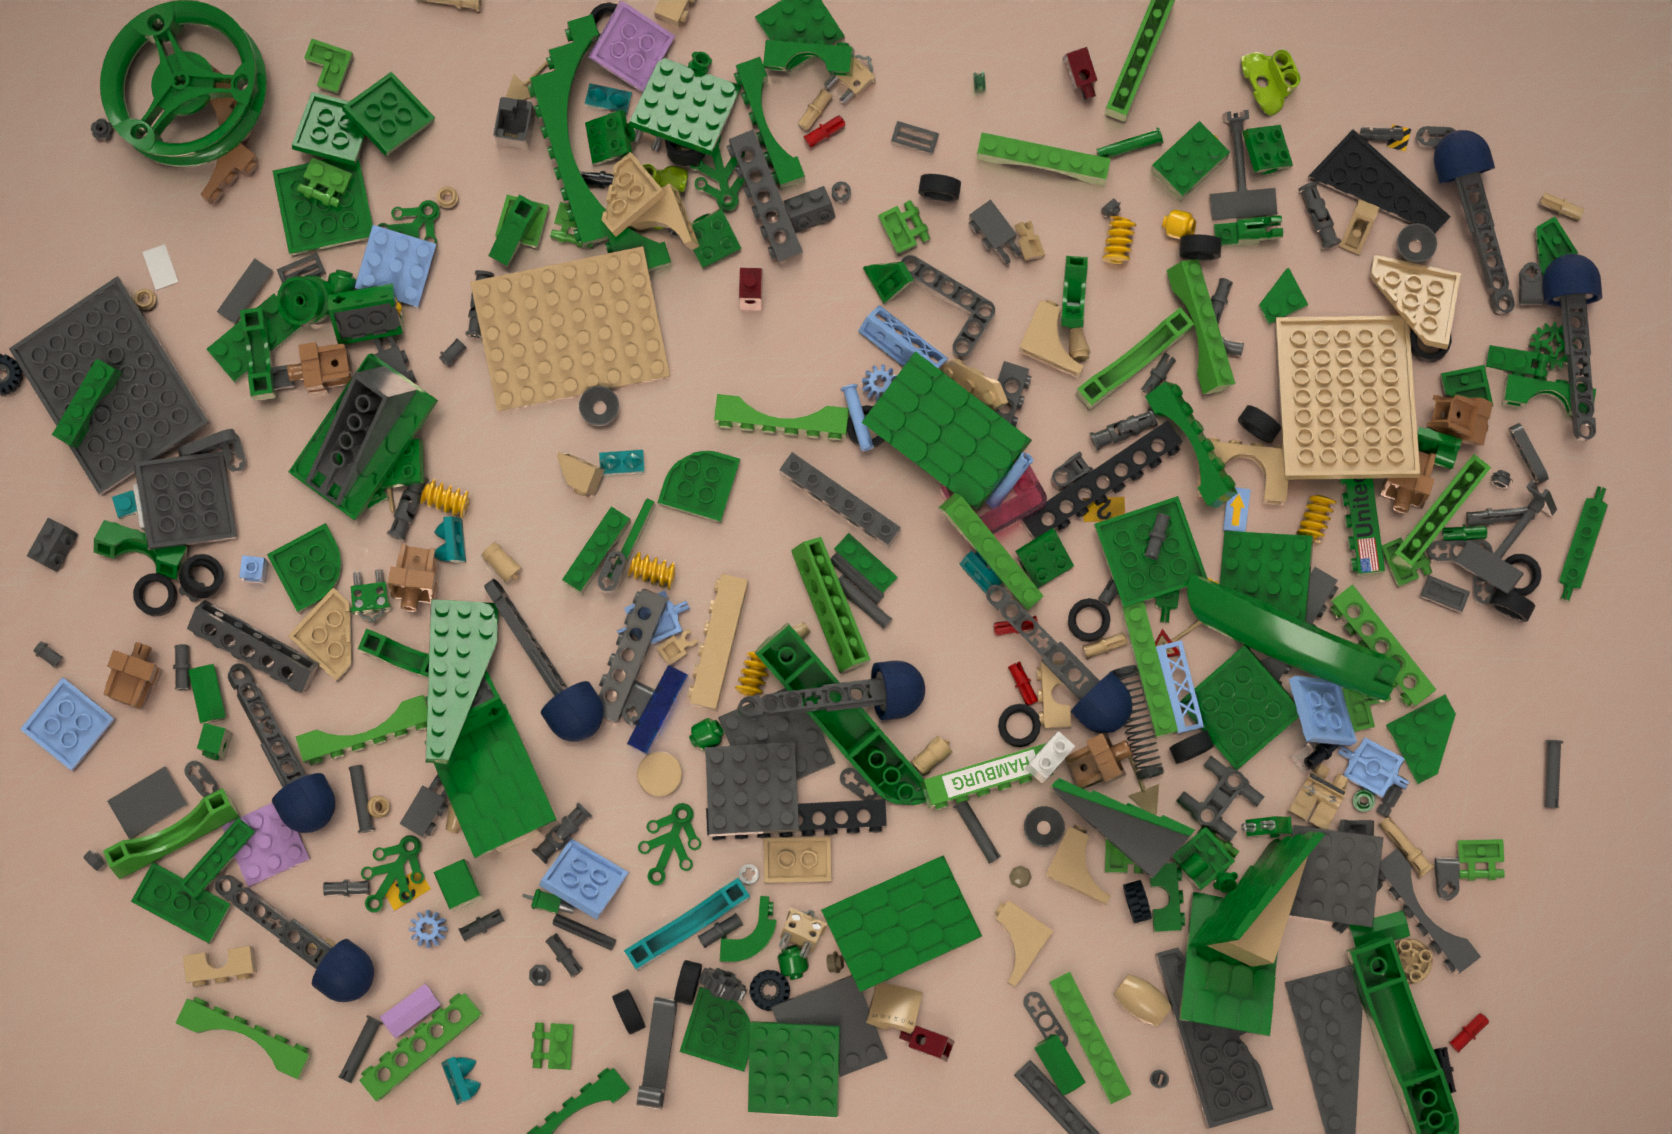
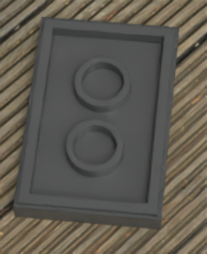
M165 766L107 801L129 839H133L188 805Z

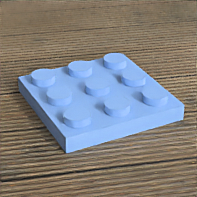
M372 225L354 289H364L393 283L398 302L418 307L436 244Z
M1294 676L1289 679L1291 692L1307 742L1348 746L1357 743L1340 686L1320 678Z
M62 677L20 730L67 768L74 771L114 722L115 718Z
M571 838L544 875L539 886L597 920L629 872Z

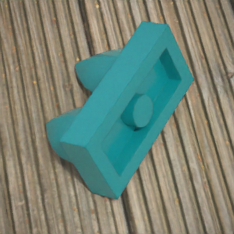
M589 83L584 104L588 107L611 112L622 110L628 115L632 92Z
M643 449L599 453L600 468L605 469L602 476L645 473Z
M454 516L443 517L444 521L437 526L434 533L438 537L445 539L446 543L435 550L434 557L442 561L466 562L462 518Z
M969 552L959 564L985 593L992 585L1002 584L992 569L986 567L987 563L978 552ZM997 588L993 589L990 595H992L997 590Z
M454 1056L441 1063L457 1105L470 1100L478 1092L481 1083L475 1080L463 1079V1076L467 1075L477 1062L472 1058H455Z

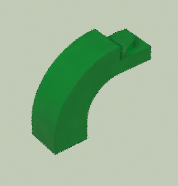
M1066 255L1061 326L1083 328L1088 257Z
M760 896L758 924L749 936L742 939H721L720 962L738 963L747 961L760 954L771 942L776 930L777 920L768 919L769 915H773L774 902H770L769 896Z

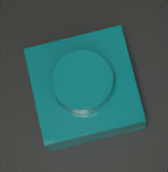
M133 490L112 497L119 519L138 513Z

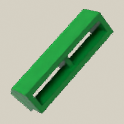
M214 664L188 670L200 724L224 720L226 716Z
M1403 910L1375 917L1373 927L1349 924L1353 947L1365 944V941L1379 937L1391 936L1393 940L1410 936Z
M1052 1034L1036 1044L1035 1051L1063 1096L1086 1083L1058 1035Z

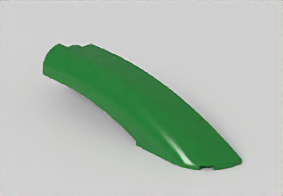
M1393 937L1375 938L1365 941V944L1346 950L1352 967L1351 972L1373 1036L1412 1134H1459V1118L1443 1069L1439 1064L1416 1007Z

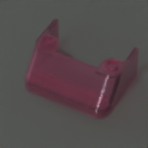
M1030 465L1013 487L1017 494L1016 497L978 516L993 535L1045 506L1047 495ZM945 486L940 487V494L943 500L946 501L951 496Z

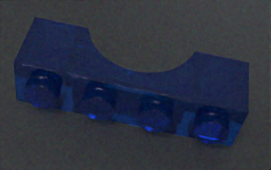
M670 665L667 666L627 742L628 747L646 756L650 754L671 708L680 697L689 680L688 674Z

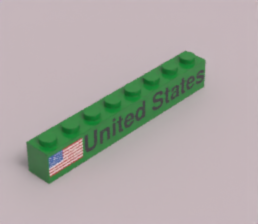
M1373 478L1339 479L1340 485L1344 484L1345 493L1341 494L1342 504L1347 506L1348 515H1344L1345 526L1350 528V536L1347 537L1349 550L1353 551V558L1350 559L1351 570L1356 573V577L1383 574L1385 566Z

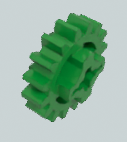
M1553 322L1551 327L1544 323L1543 330L1538 327L1535 330L1537 335H1531L1530 338L1534 342H1530L1528 347L1533 348L1531 352H1543L1544 354L1551 355L1550 362L1547 363L1549 370L1552 371L1555 366L1560 370L1563 368V363L1567 365V355L1557 360L1558 354L1565 352L1564 341L1559 337L1561 335L1564 338L1563 324L1558 328L1556 322ZM1549 333L1548 338L1546 340L1542 339L1540 341V338L1544 334ZM1552 340H1553L1554 346L1557 347V348L1554 350V352H1553V350H1552V347L1549 346V344L1552 342Z

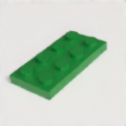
M274 293L258 306L262 307L266 313L270 353H273L303 328L302 325L291 324L282 317L277 306V296ZM239 321L207 348V351L234 383L238 382L249 371L247 349L241 321Z
M152 862L131 902L211 944L232 904L206 890L194 900L178 885L184 878Z

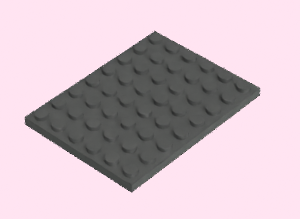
M118 276L9 348L56 426L96 359L122 372L112 392L105 395L93 411L89 421V431L79 448L69 446L99 495H103L135 473V462L157 459L210 423L123 281Z

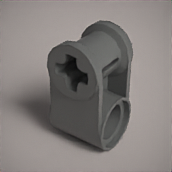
M1529 262L1519 272L1520 306L1543 305L1542 270L1537 263ZM1529 269H1531V273H1535L1532 278H1530L1529 274H1526Z
M1081 452L1074 454L1053 471L1050 481L1054 489L1063 491L1093 470L1083 460ZM1062 474L1067 478V482L1058 483L1055 476Z
M638 681L634 682L622 709V716L628 725L636 726L641 723L655 697L656 689ZM636 710L637 717L633 716L630 719L628 712Z
M1435 857L1436 892L1440 899L1449 901L1457 896L1460 889L1459 857ZM1447 884L1450 889H1453L1449 895H1447V891L1443 890Z

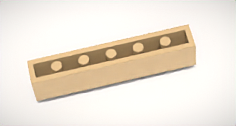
M722 574L721 579H716L714 591L717 592L715 600H711L708 613H712L710 622L706 621L703 634L706 635L705 643H700L698 656H701L699 665L695 664L692 677L696 678L694 686L689 687L687 699H690V704L693 706L717 711L749 584L747 579Z

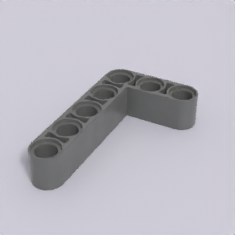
M914 255L905 256L901 262H904L905 265L910 262L916 265L915 270L909 271L914 279L913 283L970 316L956 337L952 348L956 359H968L995 317L994 304ZM926 274H932L935 280L928 283L924 281L923 277ZM950 285L954 288V291L946 294L942 291V287ZM964 296H969L973 302L969 305H964L960 300ZM987 307L991 310V314L989 316H982L979 310ZM977 326L980 332L972 335L968 332V328ZM960 344H965L968 347V351L966 353H959L956 347Z
M655 997L643 1081L642 1086L639 1085L636 1106L659 1110L663 1108L678 1003L674 999Z

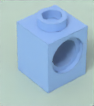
M242 555L239 577L243 581L265 583L268 561L262 557Z

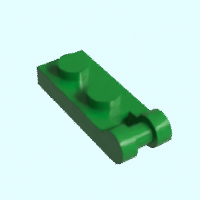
M1490 345L1486 367L1547 377L1548 370L1546 368L1547 363L1550 362L1551 355ZM1533 359L1539 360L1538 368H1532Z

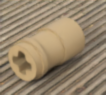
M494 542L484 550L481 555L484 561L488 562L506 583L513 579L516 581L519 578L518 574L521 572L522 567L499 544Z
M939 736L935 737L921 753L913 757L911 764L922 776L929 774L930 770L953 752L948 746L950 741L948 739L943 741Z

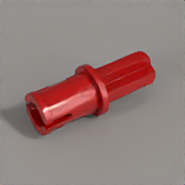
M838 115L823 125L819 124L817 129L804 135V140L812 148L825 138L830 139V135L845 127V121Z
M1033 616V618L1038 622L1037 616ZM1029 620L1024 621L1021 629L1022 631L1033 630L1034 624ZM1008 621L995 622L993 625L995 635L1019 634Z
M1021 662L1010 665L1008 670L1016 683L1015 688L1019 689L1025 704L1031 706L1038 702V698L1030 684L1032 680L1028 679Z
M1482 1013L1478 1014L1466 1027H1462L1463 1030L1449 1042L1450 1046L1460 1053L1489 1024L1487 1017Z

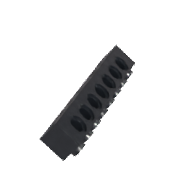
M1167 420L1022 517L1020 522L1033 540L1052 528L1054 530L1059 528L1061 531L1071 524L1070 520L1074 517L1081 518L1089 512L1088 508L1096 504V506L1104 503L1108 499L1106 496L1114 492L1117 494L1126 487L1125 483L1132 479L1135 482L1144 475L1143 471L1147 468L1154 469L1162 463L1161 459L1169 455V457L1177 454L1181 450L1179 447L1183 441ZM1154 442H1159L1163 445L1164 449L1161 452H1156L1152 449L1151 445ZM1137 454L1143 455L1145 462L1137 464L1134 462L1133 457ZM1120 466L1124 467L1127 470V474L1125 476H1118L1115 473V469ZM1099 479H1105L1108 481L1109 486L1101 489L1097 486L1096 482ZM1081 491H1087L1091 498L1087 501H1082L1078 494ZM1063 503H1068L1072 506V511L1070 513H1063L1060 510V506ZM1046 515L1054 519V523L1050 526L1042 523L1041 519Z
M885 799L798 804V814L803 817V822L799 826L798 832H802V836H814L816 831H824V835L838 834V830H847V834L860 833V829H869V833L882 832V828H887ZM706 808L707 836L710 837L708 808ZM861 811H866L870 814L868 822L861 823L857 819ZM839 812L846 813L848 816L846 823H837L835 821L836 814ZM821 813L825 816L826 819L822 825L813 823L815 814ZM781 832L779 837H792L793 833L797 832ZM777 833L728 836H735V839H748V835H757V838H770V834ZM711 836L713 841L726 840V836Z

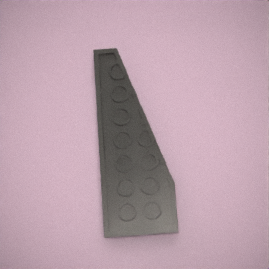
M1178 947L1156 953V959L1169 1002L1172 1005L1171 1009L1207 1128L1274 1110L1261 1066L1253 1058L1248 1047L1242 1042L1240 1037L1234 1038L1193 1030L1194 1022L1179 1020L1185 957Z
M1351 965L1284 982L1325 1134H1356L1363 1009L1351 972Z

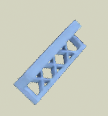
M880 305L866 317L858 330L902 366H905L915 351L938 369L948 360L945 355ZM879 314L886 321H881L876 315ZM894 329H898L903 335L898 334ZM912 343H916L920 348H916ZM929 356H933L939 362L935 363L933 360L929 358Z
M1182 640L1156 646L1178 729L1176 735L1203 728L1204 725ZM1178 646L1180 657L1175 663L1167 657L1166 649ZM1181 659H1182L1183 667L1179 665V662H1180ZM1169 663H1171V664L1174 665V667H1173L1172 670H1171V668H1170V664H1169ZM1176 667L1185 672L1186 678L1182 685L1173 680L1172 674ZM1186 681L1188 683L1189 689L1184 686ZM1175 684L1180 687L1177 692H1176ZM1182 689L1191 694L1192 699L1187 706L1179 702L1178 699ZM1192 702H1193L1194 710L1191 709V708H1189L1190 705L1192 704ZM1180 706H1182L1183 708H1185V711L1183 712V714H1182V711H1181V707H1180ZM1187 710L1196 715L1198 724L1185 727L1183 717Z

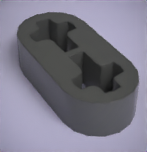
M1424 126L1418 130L1415 140L1422 148H1436L1443 139L1438 137H1444L1446 133L1456 130L1451 127ZM1427 132L1429 137L1435 138H1429L1428 142H1424V138H1420V136Z
M236 434L237 441L233 443L235 450H231L229 445L221 448L227 467L234 473H241L247 467V459L242 441ZM234 454H236L239 460H242L238 468L231 465L234 462Z
M612 551L605 559L598 577V586L606 593L615 591L619 585L626 567V558L623 553ZM616 556H619V560L622 562V564H617L615 570L613 571L611 570L613 567V563L610 560L611 558L615 559ZM611 573L613 574L611 580L614 584L613 586L609 585L608 588H605V584L602 582V580L608 579L609 574Z
M191 761L185 766L186 777L201 796L206 797L210 795L209 792L204 793L206 789L202 783L204 780L209 785L214 784L212 793L220 790L218 782L201 762ZM192 766L196 768L200 766L198 771L202 776L200 779L196 775H190Z
M846 768L841 772V784L862 800H874L877 797L878 793L873 788V795L868 794L867 797L863 795L864 790L859 786L862 784L865 787H869L870 785L857 770ZM851 772L854 773V779L859 783L857 785L853 782L846 784L844 775H850Z

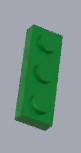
M850 533L834 548L835 552L845 558L883 594L898 579L889 568Z

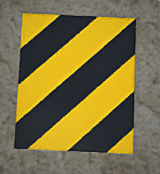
M1392 124V130L1394 128L1403 129V139L1401 141L1390 139L1388 140L1387 147L1406 152L1411 129Z

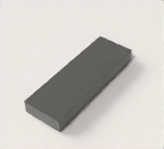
M254 258L217 310V313L236 325L240 320V310L248 309L272 275L273 270Z

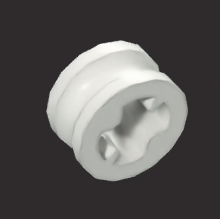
M752 864L742 866L739 871L740 880L746 885L756 883L759 878L758 869ZM748 868H751L752 872L755 871V875L752 876L750 881H747V877L743 878V873H746Z

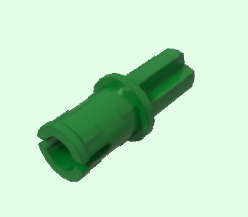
M1463 524L1462 527H1444L1442 529L1443 541L1486 539L1488 535L1486 526L1465 527V524Z

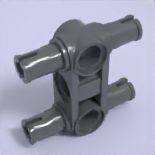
M1210 756L1203 766L1219 778V783L1204 802H1198L1185 791L1182 792L1176 802L1191 812L1192 818L1200 826L1207 827L1209 831L1214 830L1230 842L1237 831L1222 820L1223 817H1221L1237 795H1242L1257 807L1265 796L1249 785V780L1240 771L1229 766L1226 767L1213 756ZM1229 776H1237L1240 780L1239 786H1230L1228 783ZM1203 811L1212 813L1213 819L1211 822H1204L1201 819Z

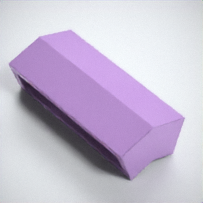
M424 984L380 1016V1019L393 1037L397 1038L441 1004L431 989Z

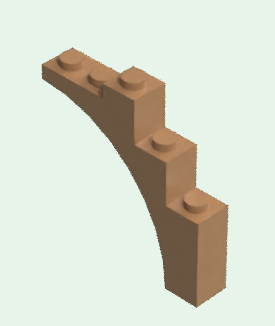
M212 66L215 73L222 74L220 71H218L216 68ZM216 83L215 88L231 89V84ZM234 98L210 100L217 115L219 126L233 111L237 103ZM251 132L247 135V137H246L243 141H245V140L248 139V137L251 135ZM240 143L232 151L218 158L210 181L200 194L202 198L210 205L213 201H218L223 195L222 190L227 184L231 185L237 178V172L246 176L256 169L257 162L259 161L256 155Z

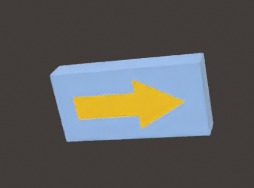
M1235 487L1238 494L1226 501L1223 531L1245 532L1251 489Z

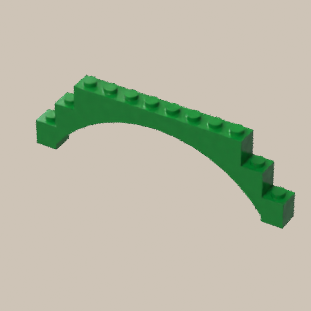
M593 14L567 21L568 28L564 30L568 42L572 41V43L549 49V57H546L549 70L554 69V71L531 77V84L527 85L530 97H535L537 105L534 106L537 119L542 118L544 126L540 127L543 138H548L550 147H547L550 160L555 159L557 165L553 169L557 181L561 180L563 188H560L563 201L568 200L570 206L566 210L570 222L574 221L576 229L573 230L576 242H581L582 247L608 240L605 243L607 253L643 246L648 272L671 266V259L665 241L661 243L641 236L628 227L615 237L601 220L602 214L606 212V209L589 190L574 160L567 126L569 95L581 60L592 42L598 40L599 33Z

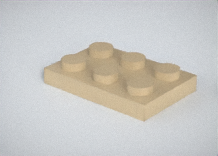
M831 836L763 838L764 883L832 882Z

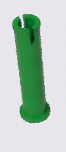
M1156 127V130L1096 148V151L1100 157L1111 158L1160 142L1163 144V138L1159 127Z

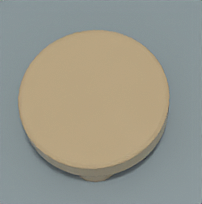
M654 752L647 755L640 762L637 778L640 786L646 793L655 797H664L670 795L679 787L682 780V769L679 762L672 755L666 752Z
M1403 939L1397 942L1395 946L1408 984L1421 982L1429 975L1432 969L1433 956L1431 951L1424 943L1416 939Z

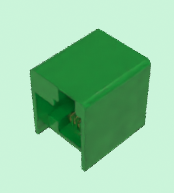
M466 859L459 860L433 872L449 910L455 912L484 899L471 866Z

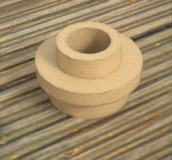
M443 187L437 192V202L443 208H452L458 202V193L452 187ZM451 195V200L445 201L444 196Z
M140 289L136 292L134 301L140 310L147 311L154 307L156 296L150 289ZM144 297H149L147 303H142Z
M374 796L368 801V812L374 818H382L389 811V803L383 796ZM376 803H378L380 806V809L378 811L375 809Z

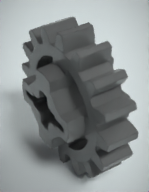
M711 967L709 969L704 968L699 977L700 983L710 990L711 995L726 1001L731 999L735 1002L738 1000L742 1001L748 990L735 977L734 973L720 968H716V970Z

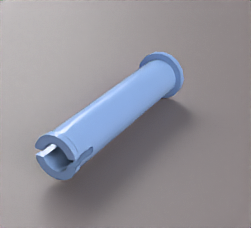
M851 384L842 387L840 390L845 395L860 451H868L873 449L874 445L868 427L862 423L865 416L856 389L858 385Z
M1025 452L1021 453L1020 457L986 500L988 506L996 510L1001 508L1002 501L1033 462V458L1028 453L1026 456Z

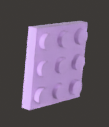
M619 1L588 58L640 92H644L657 62L663 59L675 35L627 3Z
M273 803L240 817L241 820L256 832L235 856L248 887L311 860L299 832L290 829L283 823ZM236 819L222 826L224 833Z

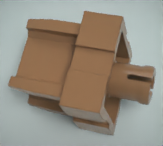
M313 342L298 345L301 363L287 365L289 380L303 379L304 387L310 396L328 394V388L347 385L352 378L349 351L345 349L344 344L318 347V344Z
M1433 395V400L1436 401L1432 421L1427 423L1426 427L1436 432L1453 435L1456 438L1462 439L1461 445L1484 446L1489 427L1487 422L1490 419L1493 403L1483 398H1467L1455 395L1454 398L1447 399L1439 395ZM1442 411L1445 413L1444 418L1441 417Z
M1419 451V478H1385L1380 496L1394 500L1393 510L1400 513H1408L1410 505L1423 508L1430 496L1435 480L1430 478L1436 454H1426Z
M406 544L401 545L396 567L391 566L388 578L391 598L402 599L401 609L414 612L417 610L418 601L431 604V599H436L438 584L436 582L437 558H434L435 548L423 549L409 547Z
M135 642L131 656L113 650L107 665L111 672L103 695L141 709L151 685L157 687L163 671L155 664L147 662L152 647Z
M1102 733L1087 740L1088 746L1065 757L1077 786L1084 789L1104 780L1111 783L1126 776L1127 774L1120 761L1133 755L1127 740L1113 745L1108 734ZM1084 765H1087V771L1083 770Z

